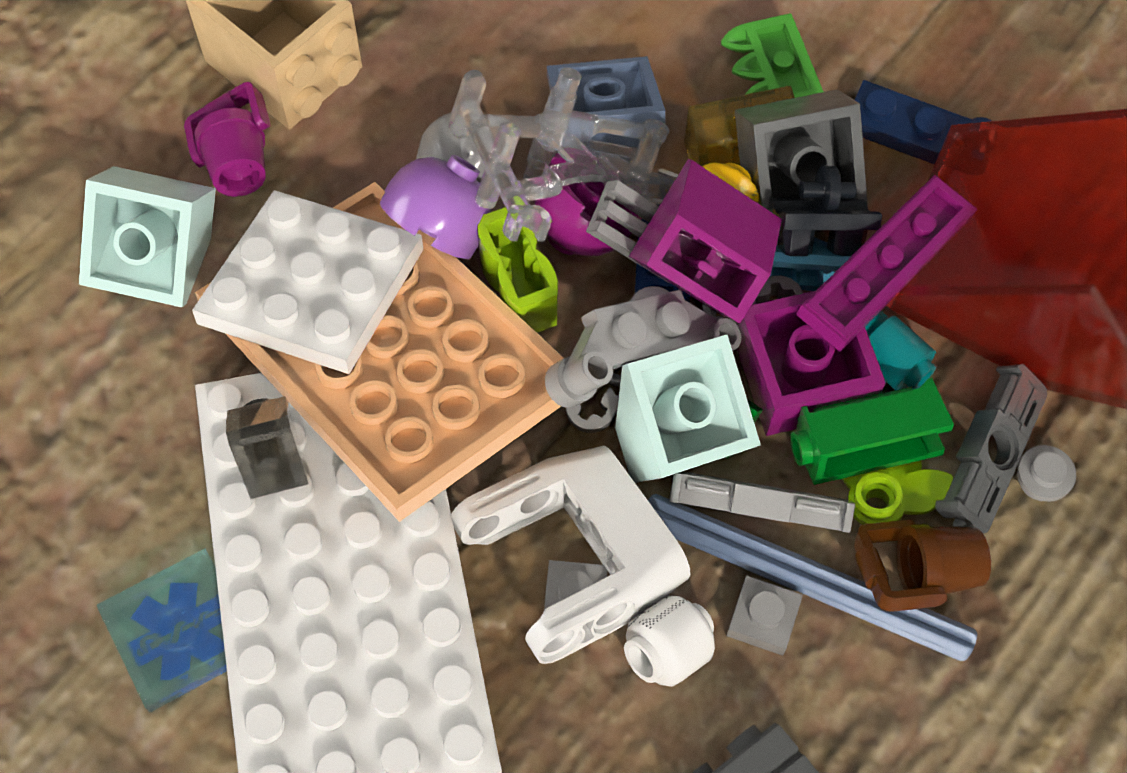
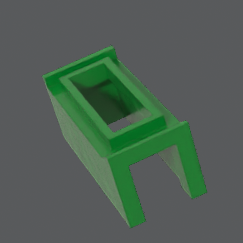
M928 378L917 389L908 387L815 408L811 413H809L807 406L801 407L795 432L791 433L790 442L796 463L799 466L805 465L813 485H818L942 456L945 448L938 434L952 431L954 423L933 378Z

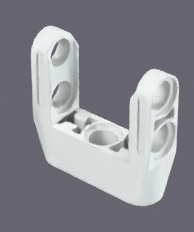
M606 446L568 453L541 461L471 495L455 507L451 514L453 527L463 543L468 545H489L564 508L602 564L605 565L610 576L546 608L541 618L529 629L525 640L539 663L548 664L558 661L627 625L636 616L668 596L690 577L688 560L680 544L616 456Z

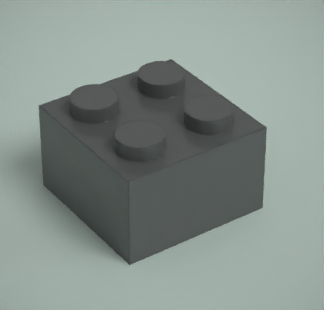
M837 89L735 110L740 164L750 174L752 182L759 193V204L768 210L769 198H800L798 193L799 183L801 181H815L817 171L822 165L836 166L840 173L841 182L856 183L857 192L854 199H864L867 202L860 103Z

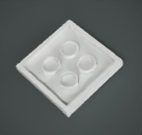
M274 190L192 309L196 323L350 374L424 250L422 235L416 234L414 236L408 231Z

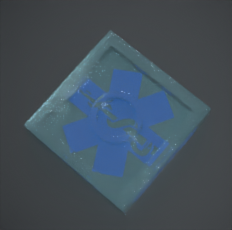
M206 549L185 558L96 605L144 707L149 712L162 707L227 671L216 568Z

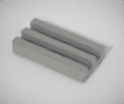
M619 180L607 181L586 232L628 257L636 242L605 223L607 217L627 228L629 232L639 238L647 224L613 203L614 200L650 222L659 206Z

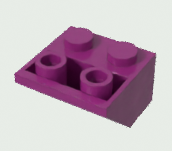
M688 159L628 257L717 313L740 324L771 275L782 219L693 160Z

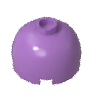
M451 155L448 162L432 156L418 158L402 167L391 179L380 201V206L387 215L406 231L415 236L418 230H421L435 238L431 245L432 247L463 259H470L479 247L478 224L484 214L492 212V205L487 190L476 180L480 171L457 155Z

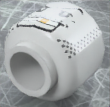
M666 596L628 623L626 632L627 642L624 645L626 659L633 671L644 681L649 683L656 682L659 685L671 687L675 686L712 659L715 650L713 620L701 605L691 603L679 596Z

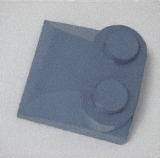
M648 56L546 66L550 95L557 123V143L563 150L585 154L590 157L596 153L614 151L641 152L659 141L661 132L665 129V108Z

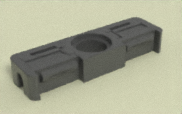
M1024 364L999 366L996 368L1000 377L985 410L976 412L956 456L961 463L944 500H936V510L944 518H955L953 527H974L981 530L982 533H987L993 523L1047 398L1046 387ZM991 435L994 436L997 444V455L994 462L991 460L988 452V441Z

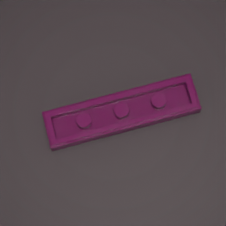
M934 175L801 305L796 315L841 352L968 223L977 211V208Z

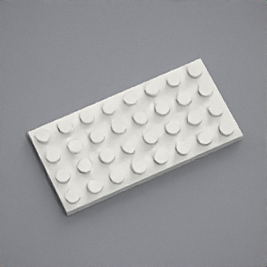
M262 373L195 385L238 773H502L446 489L399 522Z

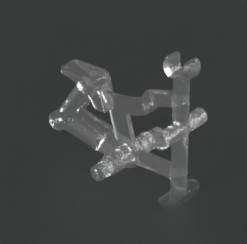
M572 68L561 69L556 85L550 91L543 113L536 116L484 114L480 103L486 88V80L479 70H470L462 78L448 123V128L454 138L463 139L470 134L485 165L475 202L483 208L491 209L496 206L500 196L508 211L502 231L510 241H517L523 226L532 230L536 239L543 242L546 239L552 218L543 207L530 205L529 201L555 197L561 193L563 186L569 184L601 181L606 185L607 181L619 180L652 203L661 204L677 178L652 172L658 160L657 156L661 144L666 141L669 134L668 126L656 119H647L644 123L574 111L573 108L577 99L576 92L582 76L577 70ZM598 133H608L640 139L638 147L592 140V137ZM519 138H534L527 156L528 164L523 179L517 180L510 164ZM557 152L566 161V163L549 166Z

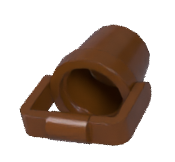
M913 520L869 523L859 527L854 541L855 560L865 585L871 589L877 605L882 610L888 612L937 607L947 601L946 594L985 586L990 578V549L986 537L978 528L930 527L927 524H915ZM897 541V566L904 590H891L888 583L889 577L878 550L872 543Z

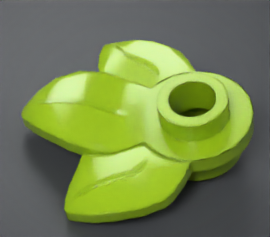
M916 461L843 478L842 481L850 489L848 500L855 503L853 517L863 525L900 521L904 514L918 515L936 509V500L945 499L953 481V476L941 470H921L922 462ZM876 497L882 499L887 506L878 509L869 506L866 501Z

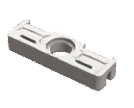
M685 471L673 475L669 501L673 503L706 507L847 533L851 532L855 503L847 499Z

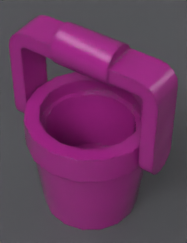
M244 82L191 114L185 120L184 129L192 161L199 168L206 166L212 184L218 192L232 197L246 196L255 192L263 185L266 179L264 130L271 125L262 93L252 83ZM250 103L252 113L241 108Z

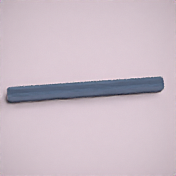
M652 494L648 499L676 540L956 660L965 661L974 649L977 631L972 627L927 608L894 612L882 610L877 605L871 589L867 588L865 582L680 503L670 502V499L661 495Z

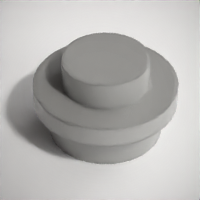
M1039 445L1030 448L1023 454L1017 465V479L1022 490L1029 497L1038 501L1051 502L1060 500L1071 491L1076 482L1074 463L1065 452L1053 446Z

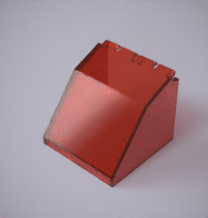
M1127 109L951 125L928 181L936 175L976 207L977 211L968 223L907 283L887 306L890 310L999 366L1024 364L1049 391L1127 409Z

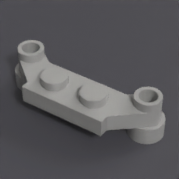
M681 290L594 309L581 317L585 329L571 356L553 364L547 370L545 386L549 396L555 403L566 408L575 407L592 398L597 388L607 384L611 380L613 369L723 335H728L733 351L741 343V333L736 323L731 319L721 318L717 320L685 301Z

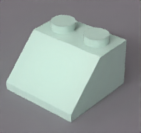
M115 166L87 179L79 285L178 307L185 306L211 240L216 188Z

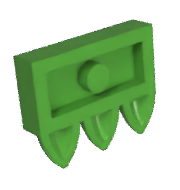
M791 13L741 24L730 30L721 40V46L731 51L748 53L737 61L732 68V74L745 80L759 81L745 93L743 97L744 103L756 106L824 92Z

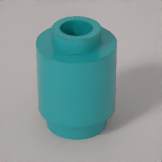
M880 311L865 326L885 382L894 390L912 387L913 389L920 388L932 376L936 366L931 361L936 351L897 316L888 317L883 311Z

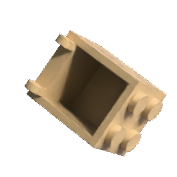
M186 0L205 62L236 87L244 82L252 83L262 93L267 112L289 130L303 118L312 116L328 96L340 86L348 85L362 68L352 4L348 0Z

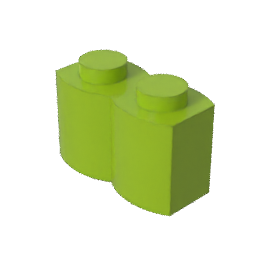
M516 204L484 214L478 224L480 264L485 278L499 292V298L535 332L538 333L557 326L558 280L550 261L537 250L536 231L531 219Z

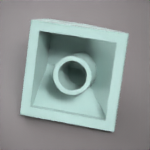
M728 335L622 365L615 429L629 475L635 483L664 478L761 445Z

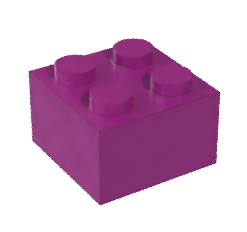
M815 291L751 305L741 323H736L741 333V343L737 348V352L754 403L763 409L759 417L766 436L795 430L801 407L807 406L809 413H811L815 408L881 394L886 384L865 327L839 352L796 315L801 305Z

